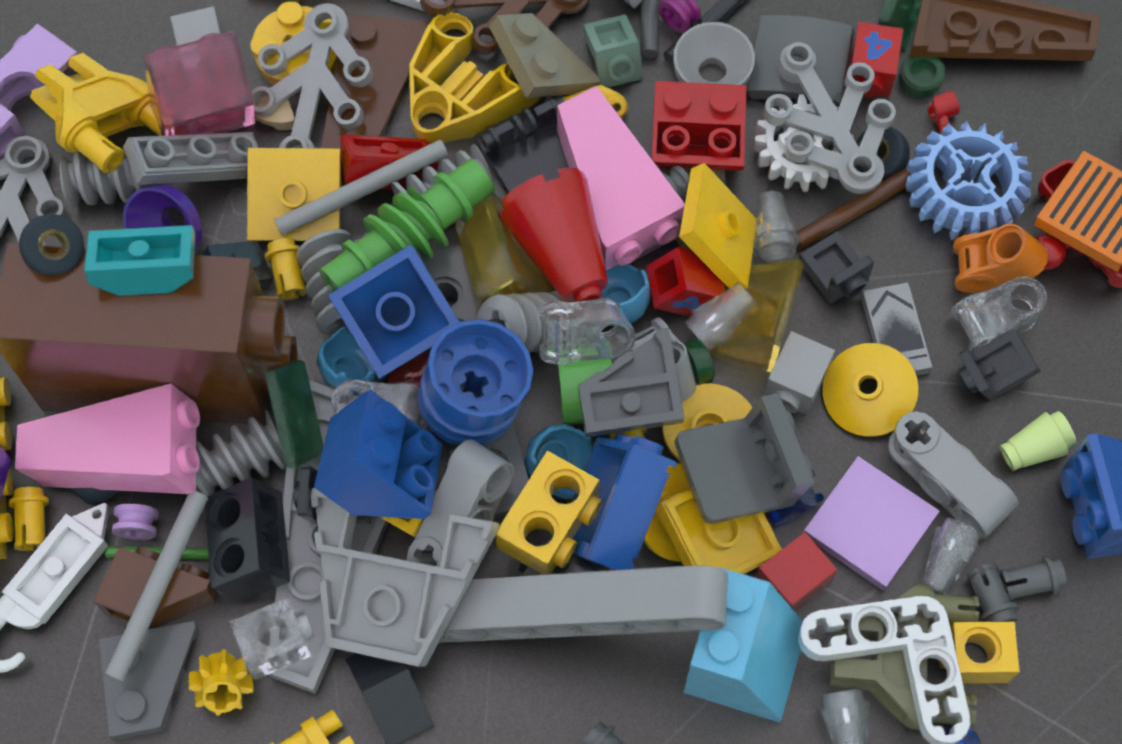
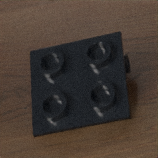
M548 96L544 101L530 108H524L520 113L512 114L508 119L494 126H488L486 130L474 135V138L508 192L540 174H543L546 182L559 178L560 175L557 169L569 168L557 133V105L564 102L561 96L555 99L553 96Z

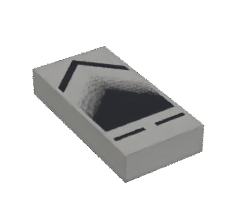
M902 283L864 290L861 295V301L873 343L890 346L903 354L913 366L916 376L929 374L932 370V364L909 284Z

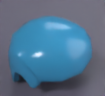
M618 264L606 271L608 285L602 290V298L593 304L583 307L586 313L601 325L619 327L634 323L643 316L650 302L651 290L646 271L638 270L630 264L624 266Z
M345 326L336 331L331 338H327L321 343L316 364L324 382L331 388L348 394H363L368 389L374 390L385 380L386 375L379 379L353 335Z
M566 424L544 427L530 439L527 446L524 464L528 478L530 479L547 451L584 471L593 448L591 438L585 437V433ZM561 488L555 491L551 497L559 500H571L574 497L575 491L569 488Z

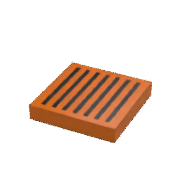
M1083 150L1037 216L1034 226L1118 272L1122 266V171Z

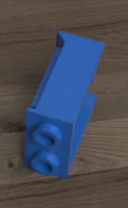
M617 433L614 440L602 437L596 438L584 471L599 479L598 498L602 499L603 503L593 522L589 526L582 523L574 535L573 540L577 541V546L573 554L612 570L635 569L632 558L637 559L670 474L666 472L668 466L676 467L677 462L661 456L663 446L638 436L632 438L621 433ZM576 492L574 494L572 502H574L578 498V494Z

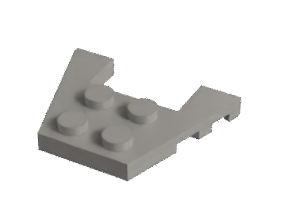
M312 488L311 506L316 508L318 531L314 532L316 551L321 553L323 581H319L326 647L418 667L426 666L498 531L499 523L449 514L440 566H434L353 550L351 545L357 515L350 514L317 489Z

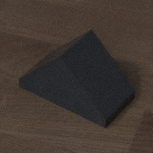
M358 653L346 659L386 744H402L435 727L406 664Z

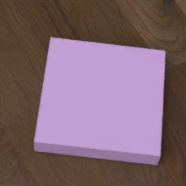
M858 456L804 529L803 533L806 532L818 547L882 591H885L940 511Z

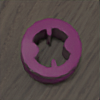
M661 0L657 5L658 12L663 21L678 33H685L690 28V23H696L701 18V10L695 0Z

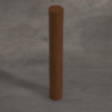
M907 169L900 170L880 182L875 189L856 196L791 235L793 244L801 251L906 189L905 184L908 176L911 175Z

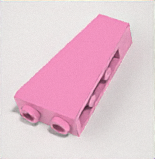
M595 86L557 105V133L568 167L580 169L588 180L606 271L618 264L621 266L630 264L643 251L658 243L664 245L673 241L680 234L685 203L598 87Z
M167 384L17 425L15 469L43 487L95 488L99 490L176 494L196 492V472L200 467L199 454L196 450V427L200 423L199 410L192 399L174 385Z

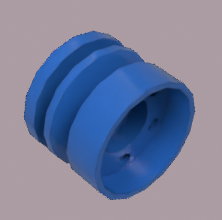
M482 319L462 321L443 331L431 348L417 394L420 415L431 432L447 443L457 446L471 439L482 446H486L503 437L515 421L521 405L530 390L533 367L529 351L515 333L501 324Z

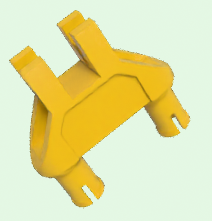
M84 53L70 57L68 66L79 74L68 77L51 64L38 68L35 77L44 83L45 86L32 90L30 98L55 121L57 144L67 152L82 153L105 174H109V171H115L125 156L124 150L106 137L131 127L136 128L145 125L158 136L186 135L188 132V123L181 120L162 105L161 94L152 86L136 77L109 71Z

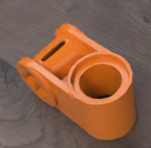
M1005 224L981 233L958 237L953 242V251L958 255L959 274L955 277V287L957 290L965 293H982L998 286L1031 279L1043 271L1048 259L1047 249L1035 237L1015 224Z

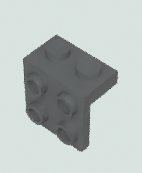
M779 393L761 396L745 418L684 430L675 438L676 450L702 519L706 523L715 524L793 506L814 483L811 462L808 456L802 453L794 433L793 417L784 408Z

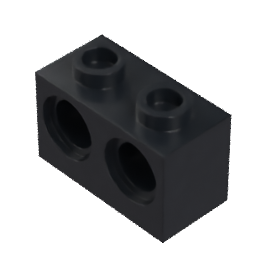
M249 478L207 496L208 500L205 504V530L208 539V573L211 580V589L244 601L289 583L290 572L282 492L253 478Z

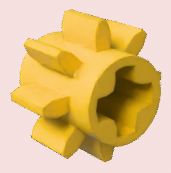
M222 649L221 652L213 653L208 657L201 655L199 657V671L189 672V690L195 692V706L197 708L205 706L208 710L215 712L217 716L235 708L242 709V693L248 694L253 692V677L247 674V659L245 657L236 659L233 655L227 653L226 649Z

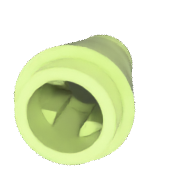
M1060 411L1051 415L1044 412L1007 440L1006 443L1000 445L999 448L1008 467L1015 471L1019 468L1066 456L1069 454L1068 449L1077 445V440L1069 422Z

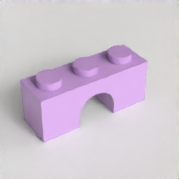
M38 23L27 34L19 37L12 49L0 60V160L4 159L6 147L13 139L26 136L15 114L11 112V108L20 98L31 95L32 90L45 86L44 83L35 77L37 69L51 64L68 77L79 74L68 66L70 57L78 55L77 51Z

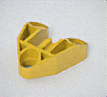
M453 12L448 13L446 16L438 14L427 26L409 64L412 129L417 139H426L429 144L440 139L445 143L472 138L474 135L486 130V127L494 126L508 119L510 115L520 113L522 109L532 106L540 99V97H525L520 85L513 82L515 76L508 62L493 71L490 70L484 76L477 70V65L469 61L467 63L463 61L474 48L472 44L474 29L471 21L461 14ZM459 29L466 35L453 37L444 33L448 30ZM426 114H439L444 118V121L437 128L427 130L419 124L421 118Z

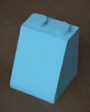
M724 569L728 573L726 626L716 630L700 631L683 693L780 723L801 651L798 643V633L803 621L770 582Z

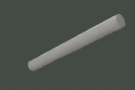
M440 139L274 219L281 235L284 236L449 156Z
M198 491L188 494L104 673L108 678L121 683L124 682L208 500L206 495Z

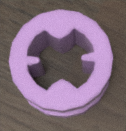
M120 504L114 508V516L118 518V522L112 525L111 532L113 535L131 540H150L156 537L157 529L152 526V522L156 521L159 517L157 509L141 504Z

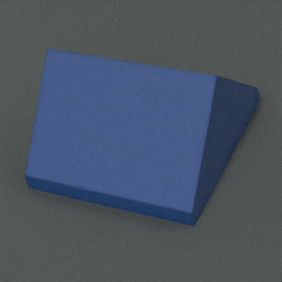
M412 244L328 295L379 379L431 348L443 331L459 323L458 318Z

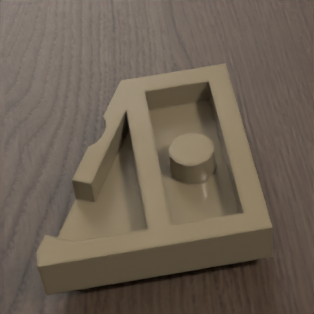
M532 13L497 15L489 25L526 98L571 95L601 83L599 76Z

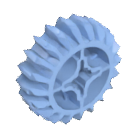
M967 121L961 125L959 132L950 124L943 128L941 135L932 131L928 135L926 142L920 143L916 147L913 160H910L907 171L911 175L908 176L905 184L906 191L912 193L909 199L910 207L921 208L919 213L920 222L933 219L935 221L932 227L934 233L942 230L943 227L950 230L949 235L952 241L958 237L960 232L966 235L977 234L1005 224H1012L1013 221L1019 219L1025 209L1024 204H1027L1031 196V189L1028 187L1032 181V173L1025 171L1028 164L1027 156H1015L1018 150L1017 142L1005 145L1002 142L1004 138L1003 130L995 134V136L987 134L986 123L980 126L978 131H972ZM937 166L943 172L942 178L947 183L943 190L939 188L934 177L933 170ZM993 174L1000 181L1003 197L1001 198L994 192L996 186L990 180Z

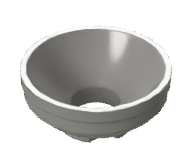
M707 22L698 24L682 34L674 49L673 65L679 82L746 85L755 66V52L748 37L739 29L721 22ZM715 64L724 70L725 76L717 82H709L701 77L699 71L705 65Z

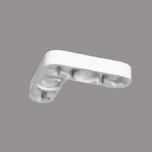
M929 596L888 600L819 610L811 613L804 619L798 633V643L801 651L815 661H830L903 650L922 736L930 744H957L967 734L970 727L968 705L948 616L944 607L937 600ZM917 610H922L925 618H933L935 621L929 627L928 633H922L920 625L904 626L900 632L902 638H897V621L893 612L899 613L898 623L913 620ZM866 616L879 618L885 624L886 636L877 642L866 640L859 632V621ZM843 620H849L848 636L852 645H846V635L832 637L827 648L821 647V643L817 639L810 640L809 635L814 633L817 624H823L825 632L830 633L841 631L844 626ZM927 658H935L941 661L947 670L946 681L939 685L926 682L919 672L920 663ZM951 691L952 697H946L942 703L945 715L948 718H956L957 724L950 729L949 735H945L942 727H933L931 722L939 714L937 698L926 702L925 696L937 697Z

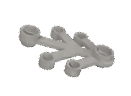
M325 3L314 7L305 18L304 30L281 46L275 44L264 46L258 54V62L264 71L270 75H279L286 70L289 61L311 48L307 63L270 88L264 86L254 88L248 96V105L254 113L260 117H269L276 112L278 105L301 90L292 133L282 141L279 148H293L296 145H302V148H316L310 137L321 90L333 106L334 118L342 128L353 130L363 122V110L355 100L348 98L327 67L332 48L344 64L343 73L351 85L364 87L373 79V69L365 58L358 56L346 39L349 21L345 12L337 5ZM332 19V23L328 28L319 29V25L323 21ZM274 54L279 55V60L276 64L267 65V60L270 56ZM356 67H365V72L362 76L352 77V71ZM269 96L270 99L266 106L257 107V102L261 97ZM350 108L356 110L353 118L349 120L342 119V114L345 110Z
M795 42L786 46L780 55L778 63L779 74L787 82L801 85L817 115L794 108L790 98L783 94H774L767 99L764 108V118L769 124L774 126L786 125L801 130L792 132L787 137L784 147L785 156L794 163L807 162L836 172L843 187L852 193L863 194L875 189L880 184L884 175V165L876 153L884 131L893 123L896 114L894 105L886 99H876L870 103L866 113L868 128L859 147L850 133L863 94L868 92L872 86L874 79L873 69L868 64L861 62L854 63L848 68L845 77L846 90L837 110L814 70L816 64L814 51L810 46L802 42ZM792 57H800L805 61H795ZM861 75L866 81L858 82L852 76ZM774 106L782 107L786 112L782 114L774 113L771 110V108ZM882 111L888 118L880 119L874 115V112ZM808 133L831 140L838 152L814 146L813 138ZM801 143L806 147V150L797 151L791 145ZM854 166H863L869 171L859 172L854 168Z
M20 136L13 139L6 147L4 159L0 160V180L7 178L0 190V238L9 221L18 242L23 228L30 222L20 200L27 181L39 202L36 206L38 216L45 215L46 211L52 207H57L59 209L56 214L67 217V210L58 197L54 196L44 174L50 165V152L41 140L31 136ZM27 157H35L32 161L22 164L23 160ZM39 237L38 245L46 246L43 239Z

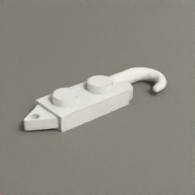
M102 503L72 517L68 514L64 515L2 591L3 596L0 598V630L7 622L23 629L38 628L43 623L46 624L108 547L104 541L109 515V507L106 503ZM97 514H102L100 518L95 519ZM18 652L9 659L0 660V673L8 672L19 666L24 661L25 654Z

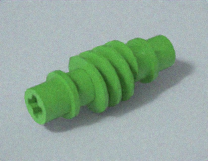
M470 158L448 175L443 172L436 174L433 177L434 185L424 193L420 194L414 188L408 186V194L399 192L393 197V206L384 203L378 208V217L371 214L363 219V223L368 234L356 243L349 239L341 244L343 253L319 269L322 279L331 292H334L411 244L415 250L417 249L427 259L434 257L433 250L428 242L429 239H433L442 248H446L449 243L444 230L459 219L464 222L474 217L473 208L495 193L493 182L479 163Z

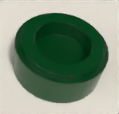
M907 56L902 62L898 81L901 88L908 95L916 98H928L940 90L945 77V67L938 57Z
M698 339L684 342L683 344L688 352L696 385L712 383L715 370L711 355L704 343Z

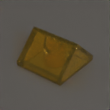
M795 259L751 266L748 288L733 293L724 284L727 299L717 304L705 344L711 356L772 372L779 356L803 271L804 263L801 260Z

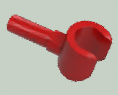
M953 91L936 95L927 109L931 121L937 124L940 135L943 128L950 124L948 118L956 116L960 112L959 102Z

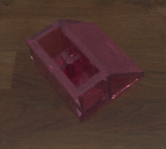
M234 30L222 34H207L199 40L178 46H163L153 53L143 55L150 106L162 136L225 133L255 124L254 100Z

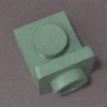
M626 14L583 24L585 40L596 62L597 75L601 80L600 85L612 87L642 79L643 72L639 41Z

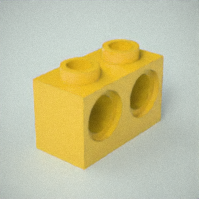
M547 451L498 528L495 535L497 549L542 575H550L556 565L564 568L577 546V541L573 540L574 535L582 523L589 526L593 522L603 503V500L598 498L599 479ZM561 488L572 489L578 494V498L570 504L557 503L551 496ZM544 529L551 533L553 538L548 544L538 547L529 544L526 541V536L533 530Z

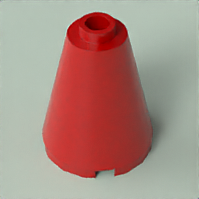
M578 168L557 169L560 175L559 178L546 182L543 174H540L515 187L502 199L501 204L504 210L498 209V214L503 224L563 301L569 304L576 303L577 307H584L602 298V290L608 285V278L588 180L584 172Z

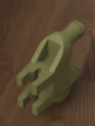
M917 584L897 598L929 596L937 600L947 613L949 625H952L953 622H978L979 611H975V608L979 607V598L977 596L964 597L934 594V589L929 588V585ZM917 610L913 620L898 623L899 613L893 612L897 621V638H902L900 632L904 626L920 625L922 633H928L929 627L935 622L933 618H925L922 610ZM866 616L859 621V632L866 640L877 642L886 636L885 624L879 618ZM844 619L842 630L832 632V637L846 635V640H850L848 636L849 620ZM903 650L872 654L871 660L856 658L834 660V664L830 665L829 686L868 690L901 723L908 728L920 730ZM928 658L919 665L921 677L926 682ZM945 693L937 697L925 696L926 702L936 698L938 701L939 714L931 721L932 723L957 724L956 718H948L945 715L942 703L946 697H952V694ZM965 695L970 714L969 728H974L977 711L972 710V707L977 706V699L975 695Z

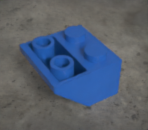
M368 389L330 418L314 488L352 515L425 519L431 515L443 444L432 433L422 429L402 414L395 405L385 401L371 389Z
M1090 434L1084 438L1065 464L1060 476L1063 493L1066 498L1072 499L1076 514L1073 517L1074 536L1079 545H1084L1087 559L1122 554V440L1101 434Z

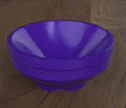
M153 184L135 191L128 198L123 212L124 229L173 226L169 220L168 210L169 207H175L183 214L185 226H193L195 233L194 254L196 253L202 239V225L195 206L181 191L172 186Z

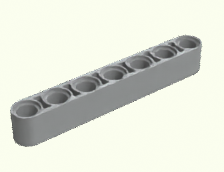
M680 566L472 579L439 643L721 629L726 626L728 573L722 568L713 566Z

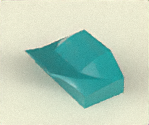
M193 226L89 231L84 268L88 284L118 296L173 292L193 279L195 251Z

